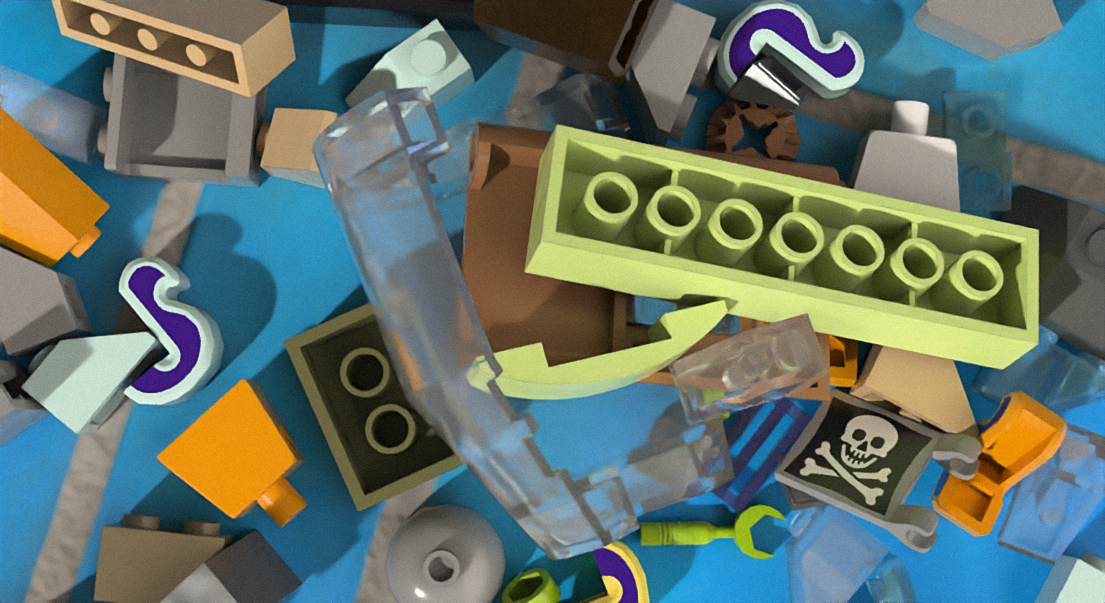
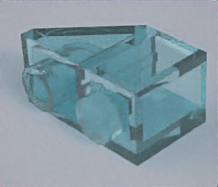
M1039 325V344L1003 370L980 366L968 389L997 406H1000L1002 399L1007 394L1021 390L1057 413L1105 400V361L1083 351H1079L1076 356L1056 345L1059 337L1055 333Z

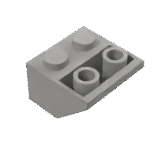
M672 0L658 1L623 82L648 143L666 145L668 138L678 143L680 142L698 98L688 94V89L690 85L702 88L721 42L710 37L717 18Z

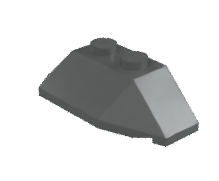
M1019 185L998 221L1039 230V328L1105 366V214L1092 206Z

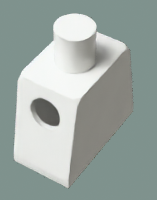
M896 101L893 103L890 131L870 130L861 139L846 188L960 212L955 141L926 136L929 115L928 104L917 101Z

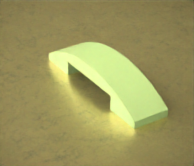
M721 300L665 313L647 330L650 344L553 367H548L541 342L483 355L476 358L466 374L470 386L510 397L557 400L600 394L625 387L663 369L681 357L712 330L728 311L725 301Z

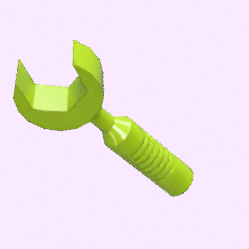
M754 504L745 507L737 514L733 526H714L708 521L640 522L641 546L707 545L716 538H734L735 544L743 553L752 558L767 559L774 557V555L754 548L750 528L765 514L784 521L786 520L778 510L771 506Z

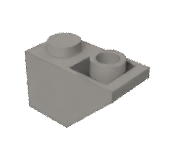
M927 0L912 17L916 28L990 62L1044 44L1064 29L1053 0Z
M0 245V349H6L7 355L28 358L38 354L49 344L53 343L56 346L60 340L77 339L93 333L73 277Z

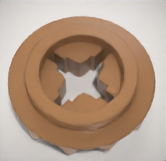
M728 98L715 111L708 123L705 136L706 151L764 158L762 153L758 154L753 147L745 150L741 148L735 153L732 152V149L737 147L738 142L744 136L743 123L740 120L742 118L744 123L749 124L754 131L761 128L767 129L770 126L774 128L763 142L766 158L796 161L801 135L795 122L794 113L789 112L787 109Z

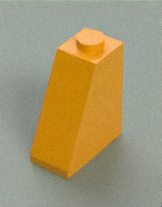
M0 107V243L50 268L68 251L78 259L103 233L94 224L110 208V205Z

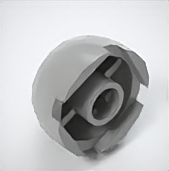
M452 503L424 507L404 520L390 540L385 561L389 588L399 603H492L502 587L507 564L502 540L490 520L471 507Z

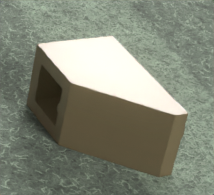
M124 513L122 523L102 526L93 600L116 603H159L202 563L234 544L237 535L219 533L220 522L184 519L183 529L159 527L160 516Z

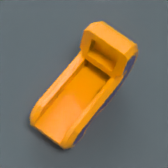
M1021 390L1007 394L1002 399L999 408L992 418L982 419L976 423L979 430L976 439L982 444V451L977 458L980 461V467L975 476L970 480H962L943 468L931 495L934 511L974 537L990 534L1004 504L1002 499L1006 492L1013 485L1051 459L1066 436L1067 426L1065 419Z

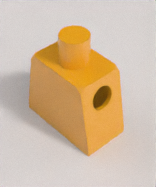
M242 378L156 456L164 466L233 519L244 517L259 504L276 524L282 528L308 505L306 500L286 479L305 461V458L261 387L252 379Z

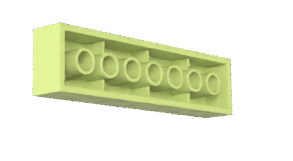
M558 124L540 158L524 270L526 273L693 307L724 300L728 311L727 314L1001 370L1039 344V230Z

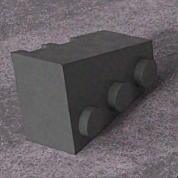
M256 529L202 563L159 603H281L303 583Z

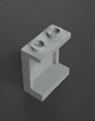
M117 53L114 54L113 67L108 66L106 68L103 79L104 98L106 102H110L108 125L101 126L97 144L99 158L104 161V168L120 178L259 187L262 158L256 156V142L260 128L265 122L268 84L250 98Z

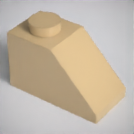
M275 108L271 123L264 122L260 128L256 142V156L262 158L260 167L271 176L338 192L353 135L335 112Z
M873 343L849 395L943 434H966L977 438L979 430L954 360Z

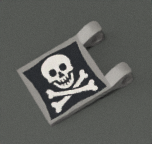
M832 388L830 391V401L822 402L775 471V480L878 525L891 532L909 548L925 553L932 548L937 540L935 529L938 526L939 517L936 512L929 508L918 505H903L931 459L959 479L970 480L973 478L980 467V461L977 458L982 451V444L978 439L966 434H943Z

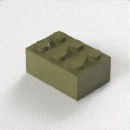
M397 290L283 341L358 512L476 460L407 303Z

